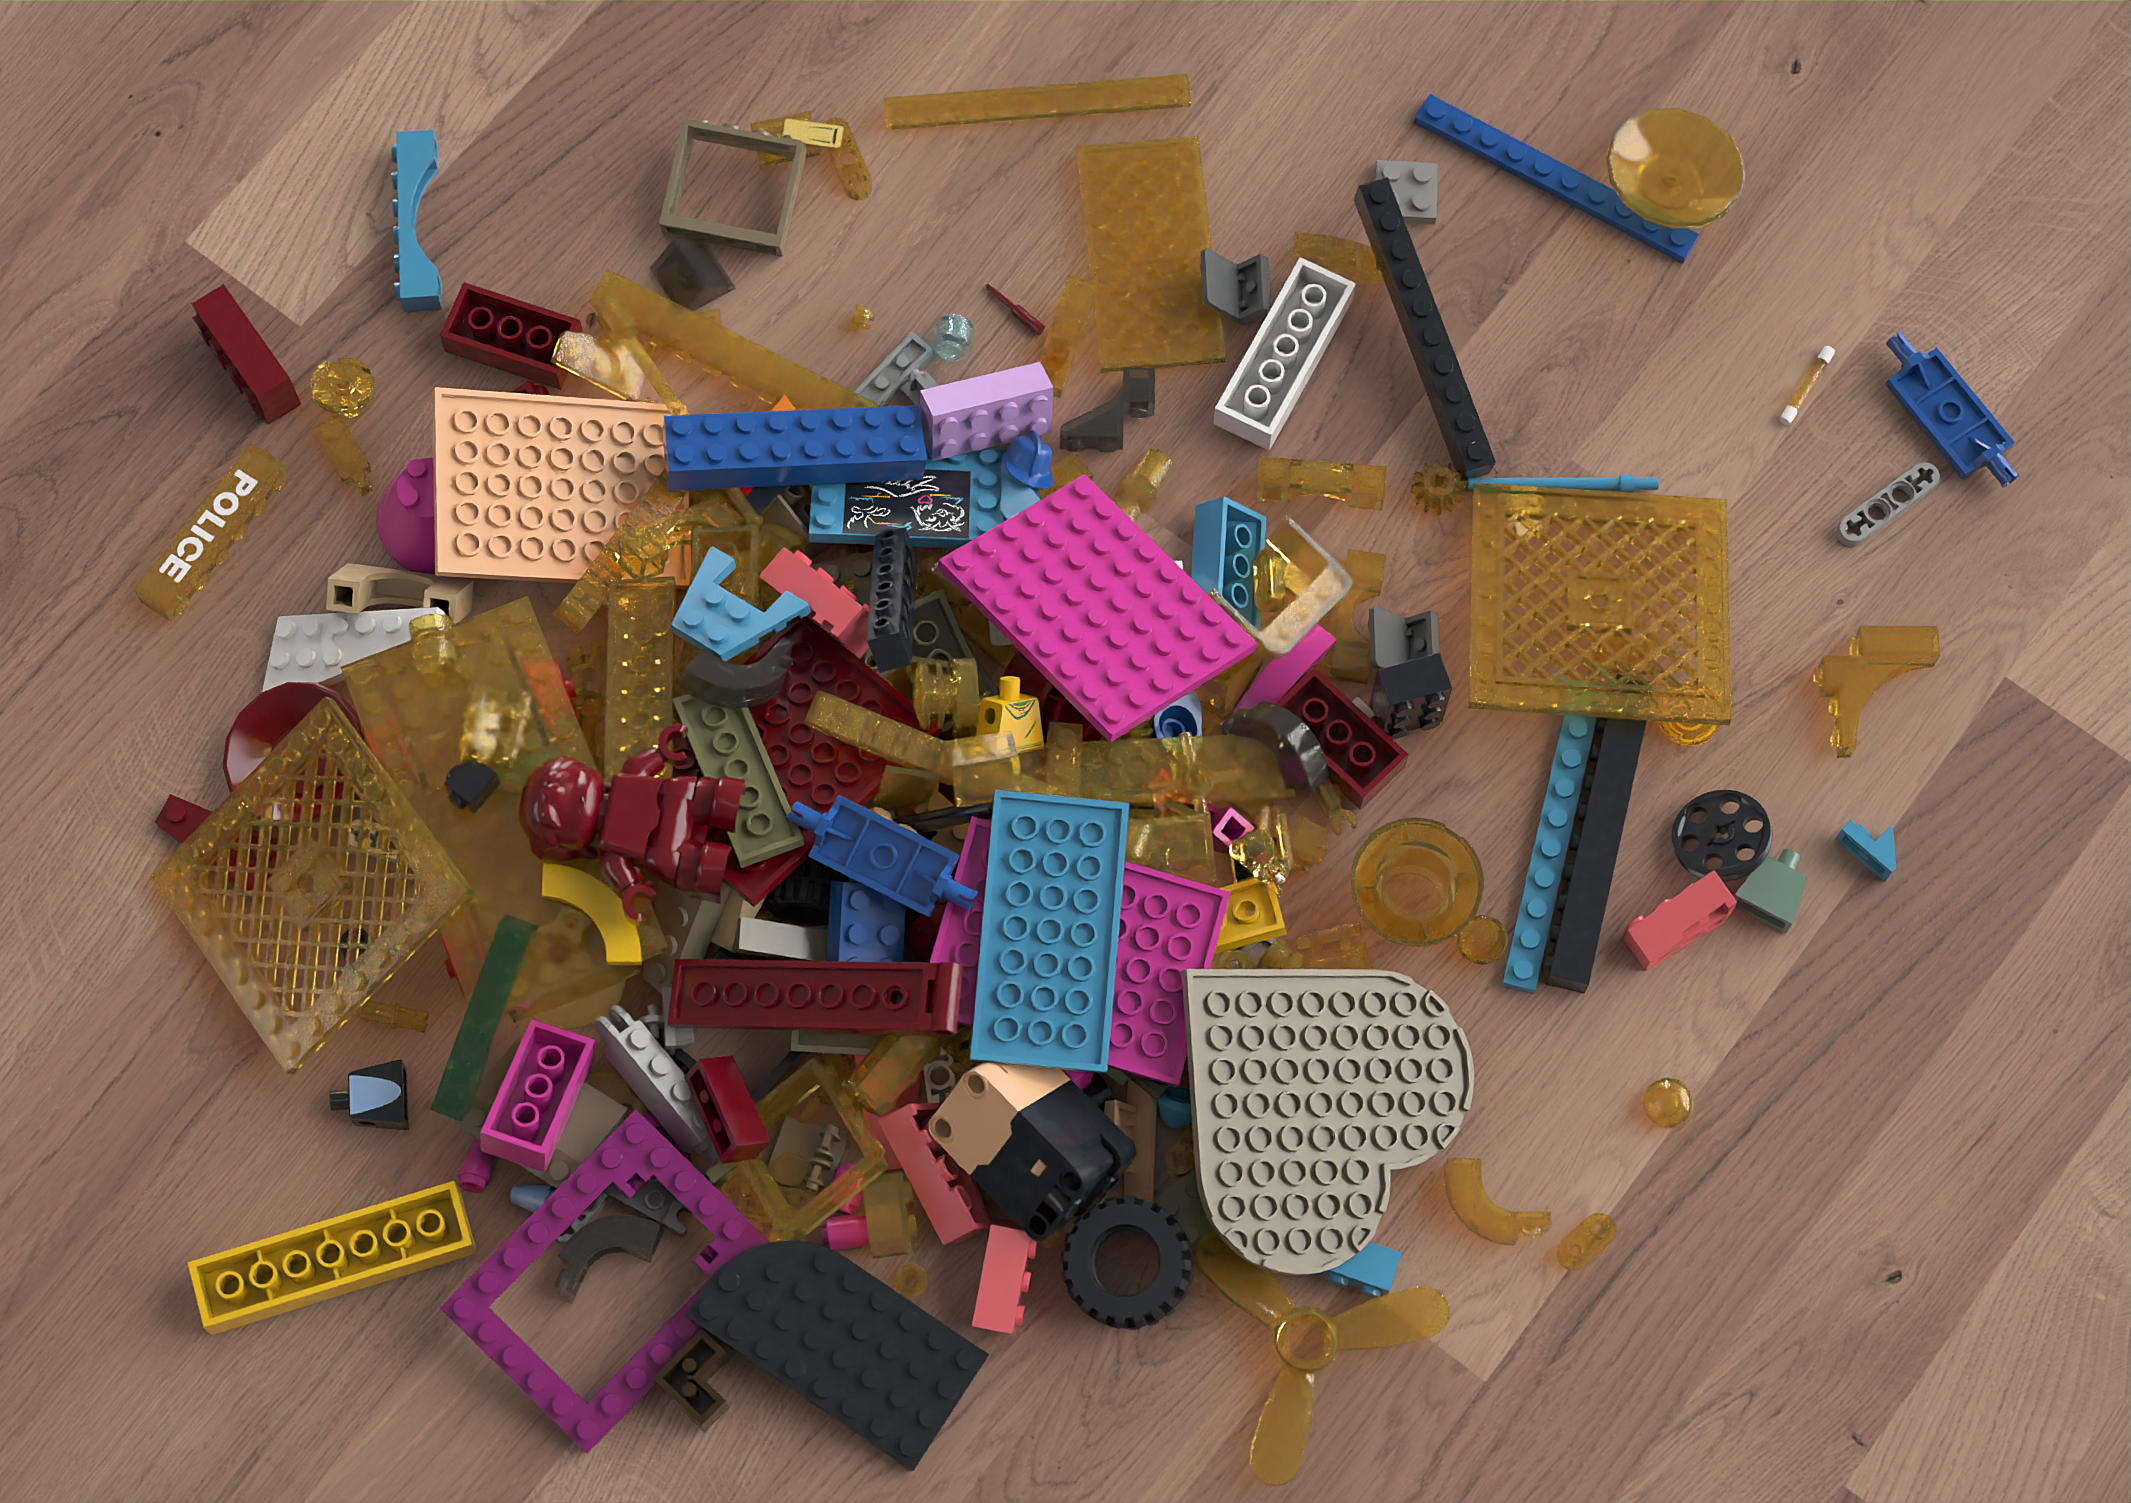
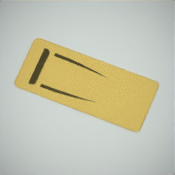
M786 119L783 135H791V138L801 140L806 144L839 148L844 127Z

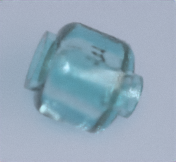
M948 314L939 318L936 322L931 341L934 351L941 358L948 361H956L966 357L970 353L975 330L973 324L959 314Z

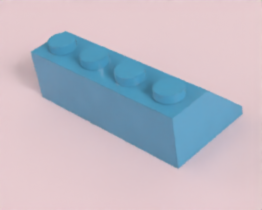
M1223 496L1195 505L1191 579L1250 636L1260 635L1266 517Z

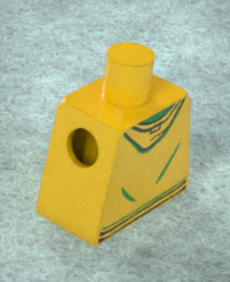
M1013 676L1001 677L1000 695L983 698L980 703L974 752L998 758L1044 748L1038 699L1034 696L1020 693V678Z

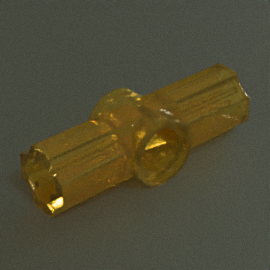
M1150 448L1134 473H1129L1120 484L1115 496L1116 499L1113 502L1133 522L1140 513H1145L1152 504L1157 494V488L1171 470L1173 461L1161 450Z

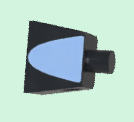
M394 1060L351 1071L348 1073L347 1090L330 1091L331 1111L349 1110L350 1120L355 1126L409 1130L407 1067L402 1060Z

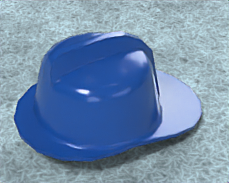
M1031 430L1027 436L1015 437L1009 448L1002 451L1006 469L1015 480L1028 487L1041 490L1049 489L1053 485V476L1050 469L1052 449L1040 440L1035 430Z
M1194 690L1154 715V721L1151 725L1152 740L1158 748L1164 751L1165 755L1189 756L1196 752L1201 745L1202 709L1200 699Z

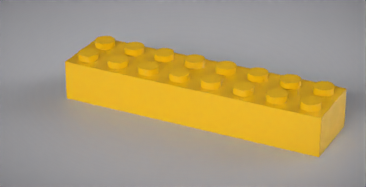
M451 1181L188 1262L203 1327L211 1335H215L476 1254L477 1250L461 1191L455 1181Z

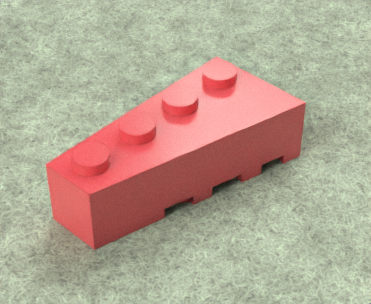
M783 547L759 577L780 596L787 590L809 603L811 612L807 617L860 659L869 649L867 643L869 606L867 604L862 606L856 602L857 597L843 585L840 588L833 584L834 579L822 568L816 571L810 567L812 561L799 550L793 554Z
M943 1102L908 1104L879 1119L878 1122L942 1244L962 1243L990 1229L991 1222L975 1180L930 1135L928 1129L930 1119Z

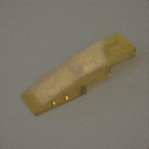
M1294 231L1292 257L1323 258L1322 268L1326 270L1353 271L1354 283L1385 284L1371 246L1328 235Z

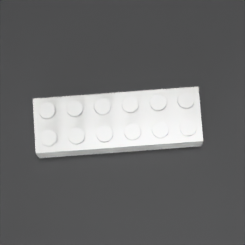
M1300 257L1216 405L1213 424L1270 451L1354 298L1356 283Z

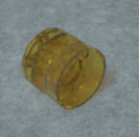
M975 658L952 659L949 674L943 673L942 664L939 659H934L933 674L928 673L927 660H917L916 672L913 678V705L920 729H929L930 714L935 716L936 728L943 729L945 713H951L955 728L978 727L979 688Z

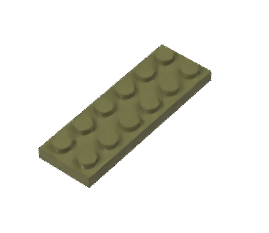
M736 678L673 699V704L681 724L688 728L686 737L703 777L708 776L718 779L721 776H727L746 781L745 795H741L735 833L726 831L740 868L804 846V839L798 825L787 821L789 813H792Z

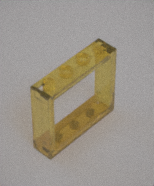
M814 1057L755 1104L763 1126L766 1130L822 1085L865 1157L795 1214L760 1154L754 1160L738 1162L778 1234L790 1241L801 1240L889 1168L883 1157L886 1153L885 1149L877 1139L872 1138L868 1130L871 1127L865 1117L855 1111L852 1105L856 1102L850 1092L840 1086L838 1080L841 1077L837 1070L830 1063L826 1066Z

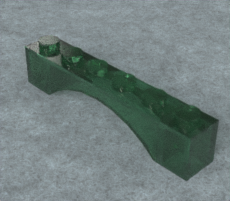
M508 914L499 921L431 1105V1111L460 1122L470 1113L482 1081L498 1027L539 926Z

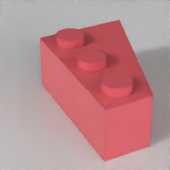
M1713 870L1699 881L1686 887L1673 899H1667L1654 908V912L1644 918L1641 915L1627 925L1628 930L1623 941L1644 971H1647L1726 922L1737 901L1715 870Z
M995 1218L991 1224L972 1322L973 1327L1013 1334L1015 1325L1022 1326L1025 1306L1020 1305L1022 1292L1028 1293L1032 1273L1026 1271L1029 1258H1035L1038 1241L1031 1239L1014 1221Z

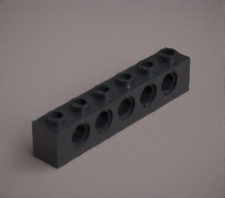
M906 527L897 530L887 529L875 535L867 643L880 673L912 665L918 558Z

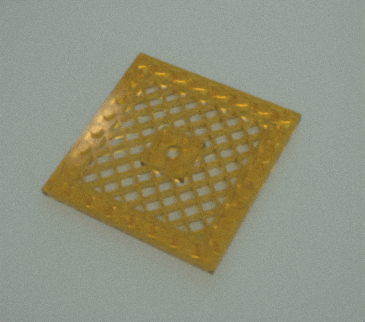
M1474 482L1472 489L1468 708L1729 726L1732 714L1727 499ZM1533 520H1541V521L1536 524ZM1518 522L1528 529L1522 536L1512 529ZM1565 522H1572V524L1568 526ZM1550 524L1560 532L1554 538H1551L1544 531ZM1596 524H1602L1604 526L1600 528ZM1582 526L1592 534L1585 541L1575 533ZM1628 526H1632V527H1636V528H1634L1633 530H1631ZM1614 528L1624 536L1617 543L1607 535ZM1646 530L1655 538L1649 545L1639 537ZM1677 532L1687 540L1681 547L1671 539ZM1506 536L1512 543L1504 549ZM1533 537H1536L1544 544L1537 551L1527 543ZM1566 538L1576 546L1569 553L1559 545ZM1598 540L1608 549L1601 555L1591 547ZM1629 543L1633 544L1640 551L1633 557L1623 549ZM1661 545L1672 553L1666 559H1663L1655 551ZM1693 547L1694 559L1687 554V552ZM1518 549L1528 556L1522 563H1519L1511 555ZM1550 551L1560 559L1554 565H1551L1543 558ZM1582 553L1592 561L1585 568L1575 560ZM1614 555L1624 563L1617 570L1607 562ZM1646 557L1656 565L1649 572L1639 564ZM1678 559L1688 568L1681 574L1671 566ZM1504 563L1507 564V565L1512 569V570H1511L1509 573H1507L1505 576H1504ZM1534 563L1544 571L1537 578L1527 570ZM1566 565L1570 568L1568 569L1567 579L1559 572ZM1599 567L1603 572L1595 570ZM1629 570H1632L1640 578L1634 584L1632 583V574L1627 573ZM1661 572L1672 580L1665 587L1655 578ZM1693 574L1695 587L1687 580ZM1518 576L1528 584L1522 590L1517 589L1511 583ZM1550 578L1560 586L1553 593L1543 585ZM1646 584L1656 592L1650 599L1639 591ZM1678 586L1688 594L1682 601L1671 593ZM1504 590L1511 596L1505 603ZM1534 590L1544 599L1537 605L1527 598ZM1565 593H1567L1566 605L1559 600ZM1600 597L1605 599L1608 605L1597 607L1591 600ZM1633 599L1640 605L1635 611H1633ZM1662 599L1672 607L1666 614L1655 606ZM1694 601L1695 614L1689 608H1687ZM1518 603L1528 611L1521 618L1510 610ZM1550 605L1560 613L1553 620L1542 612ZM1646 612L1657 620L1650 627L1639 618ZM1678 614L1689 622L1682 629L1672 621ZM1505 618L1512 625L1503 631V620ZM1533 618L1544 626L1537 633L1526 625ZM1564 621H1566V631H1573L1569 635L1558 627ZM1634 627L1641 634L1631 639L1628 635H1631ZM1662 627L1673 635L1666 642L1655 633ZM1694 629L1695 641L1688 636V634ZM1517 631L1528 639L1520 646L1510 638ZM1549 633L1560 641L1553 648L1542 640ZM1596 633H1604V635L1600 638ZM1582 635L1592 643L1585 650L1575 642ZM1614 637L1624 645L1618 652L1614 651L1607 644ZM1645 640H1649L1657 648L1650 655L1639 646ZM1679 641L1689 650L1682 657L1671 648ZM1503 645H1504L1509 651H1511V653H1510L1509 655H1507L1504 659H1503ZM1533 646L1544 654L1536 661L1526 653ZM1565 648L1576 656L1569 663L1558 655ZM1598 650L1608 658L1601 666L1591 657ZM1630 652L1641 661L1635 667H1632L1623 659ZM1663 654L1674 663L1666 670L1655 661ZM1695 656L1696 670L1688 663ZM1517 658L1527 666L1520 674L1510 666ZM1549 661L1560 669L1553 676L1542 668ZM1581 663L1585 664L1592 671L1585 678L1575 670ZM1614 665L1625 674L1618 680L1607 672ZM1647 667L1657 675L1650 683L1639 674ZM1679 669L1690 678L1683 685L1672 676ZM1532 674H1535L1538 678H1529V677H1530ZM1565 676H1567V677H1568L1569 679H1571V680H1561V679L1564 678ZM1600 678L1604 683L1594 681ZM1630 680H1632L1636 685L1627 684V683H1628ZM1664 682L1668 687H1662L1659 685Z
M324 697L150 877L286 1074H295L475 893L341 709L329 697ZM318 759H326L325 776H317ZM337 767H338L339 770L342 772V774L344 775V777H342V776H336V775H337ZM305 769V775H299ZM296 781L304 782L302 799H294ZM316 782H324L322 799H314ZM336 783H344L342 800H334ZM283 791V798H277ZM355 792L358 794L362 801L354 800ZM274 804H282L280 821H273ZM294 805H302L300 822H292ZM314 805L321 806L320 823H312ZM333 806H341L340 824L332 823ZM353 807H361L360 824H351ZM261 814V821H254ZM372 815L379 825H371ZM252 827H260L258 844H251ZM272 827L280 828L278 845H270ZM291 828H299L298 846L290 845ZM311 829H319L318 838L310 837ZM331 829L339 830L337 847H329ZM351 830H359L357 848H349ZM371 831H379L377 849L369 848ZM239 837V843H233ZM390 840L397 849H389ZM230 849H238L236 867L229 866ZM250 850H258L256 868L248 867ZM269 851H277L275 868H268ZM289 851L295 852V853L288 859ZM329 853H337L336 863ZM348 854H357L355 872L347 871ZM368 854L377 855L375 872H367ZM388 855L397 856L395 873H387ZM217 859V866H211ZM408 865L415 874H407ZM209 871L216 872L214 889H207ZM228 872L236 873L234 890H226ZM247 873H255L253 891H246ZM267 874H273L266 882ZM312 876L314 880L313 889L307 893L305 882ZM346 877L354 878L353 886L350 884ZM366 878H374L373 896H364ZM386 879H395L393 897H384ZM406 880H415L413 898H404ZM266 883L268 884V886L271 888V890H272L273 892H266V891H265ZM353 888V895H346ZM207 895H214L213 904ZM226 896H233L231 913H224ZM245 896L253 897L251 914H243ZM265 897L272 898L271 915H263ZM343 901H352L350 919H342ZM363 902H372L370 920H362ZM384 903H392L390 921H382ZM404 904H411V905L403 912ZM283 907L290 916H282ZM331 910L330 918H323ZM224 919H231L230 928ZM242 920H250L248 938H241ZM262 921H270L268 939L260 938ZM282 922H290L288 940L280 939ZM321 924H329L328 942L319 941ZM341 924L349 925L348 943L339 942ZM361 925L370 926L368 944L359 943ZM381 926L388 927V928L381 934ZM301 931L308 932V941L300 940ZM240 943H248L247 952ZM260 944H267L266 962H258ZM279 945H287L285 963H277ZM299 946H307L305 965L297 964ZM319 947H327L325 966L317 965ZM339 948L347 949L345 967L337 966ZM359 949H366L358 958ZM258 968H265L264 977ZM277 969H285L283 987H275ZM296 970H305L303 988H295ZM316 971H325L323 989H315ZM336 972H344V973L336 980ZM275 992L282 993V1001H280ZM294 993L302 994L300 1012H292ZM314 994H315V995H321V996L313 1003ZM292 1017H299V1018H298L296 1021H294Z

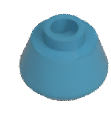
M1168 1086L1161 1096L1157 1098L1159 1116L1167 1126L1182 1128L1192 1122L1190 1089L1181 1086Z

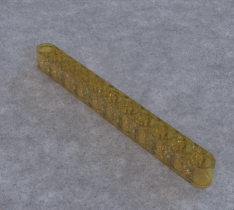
M822 691L816 692L804 720V723L814 730L982 799L991 798L993 800L994 790L1082 798ZM1129 816L1125 857L1135 861H1142L1154 829Z

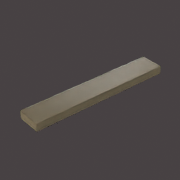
M741 916L737 921L735 952L790 961H826L828 931ZM904 944L903 962L928 963Z

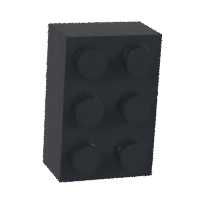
M1436 653L1377 670L1369 705L1373 711L1376 724L1392 739L1402 738L1409 734V731L1419 728L1423 731L1430 730L1439 726L1440 722H1443L1452 685L1441 654Z

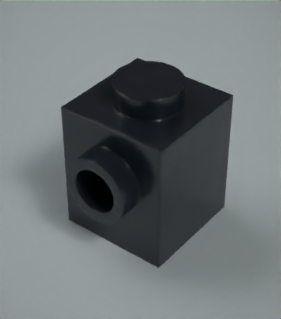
M471 753L461 765L457 764L451 768L444 783L449 793L448 800L458 809L463 811L466 807L474 814L501 784L497 773Z

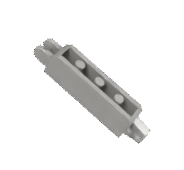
M619 1005L609 1009V1015L621 1033L604 1016L594 1020L595 1029L607 1043V1046L604 1048L607 1059L681 1150L690 1153L695 1149L699 1154L703 1153L714 1165L717 1164L720 1159L684 1078L685 1074L641 1020L638 1019L634 1022Z

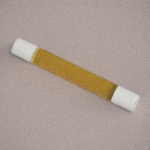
M1824 346L1780 416L1779 421L1782 424L1789 426L1835 354V350L1832 347Z

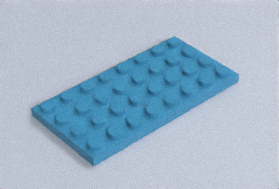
M994 790L970 1061H988L1096 1073L1107 1072L1129 803Z

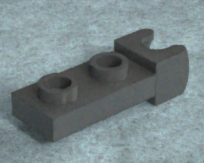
M649 1178L630 1199L613 1183L602 1192L659 1223L681 1237L685 1236L686 1226L678 1221L677 1215L682 1211L691 1212L664 1185Z

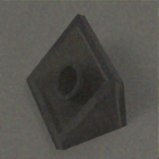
M673 239L650 267V271L681 318L735 289L734 284L704 239Z

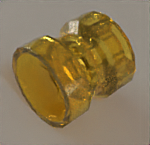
M1279 937L1265 952L1260 960V964L1266 969H1300L1306 957L1299 952L1290 953L1291 950L1288 948V943Z

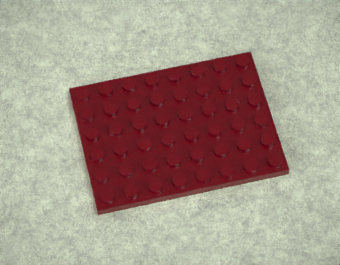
M807 616L793 618L787 624V627L776 633L724 680L736 678L791 811L802 817L803 815L792 810L796 801L822 815L830 811L838 795L863 806L942 733V727L939 723ZM687 737L671 740L667 748L673 753L684 752L688 763L682 766L664 763L665 768L655 777L662 780L681 776L698 777V780L702 778L703 775ZM659 739L652 745L654 749L659 747ZM798 825L804 839V846L740 868L726 831L708 826L705 842H715L731 846V853L728 854L723 882L752 907H755L808 857L814 845L815 837H813V832Z

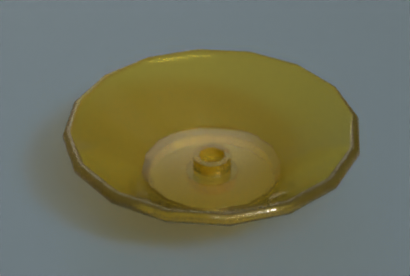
M1681 108L1651 109L1630 118L1613 135L1606 156L1610 184L1623 204L1646 221L1672 229L1700 228L1723 218L1740 200L1746 180L1742 153L1729 133L1706 116Z

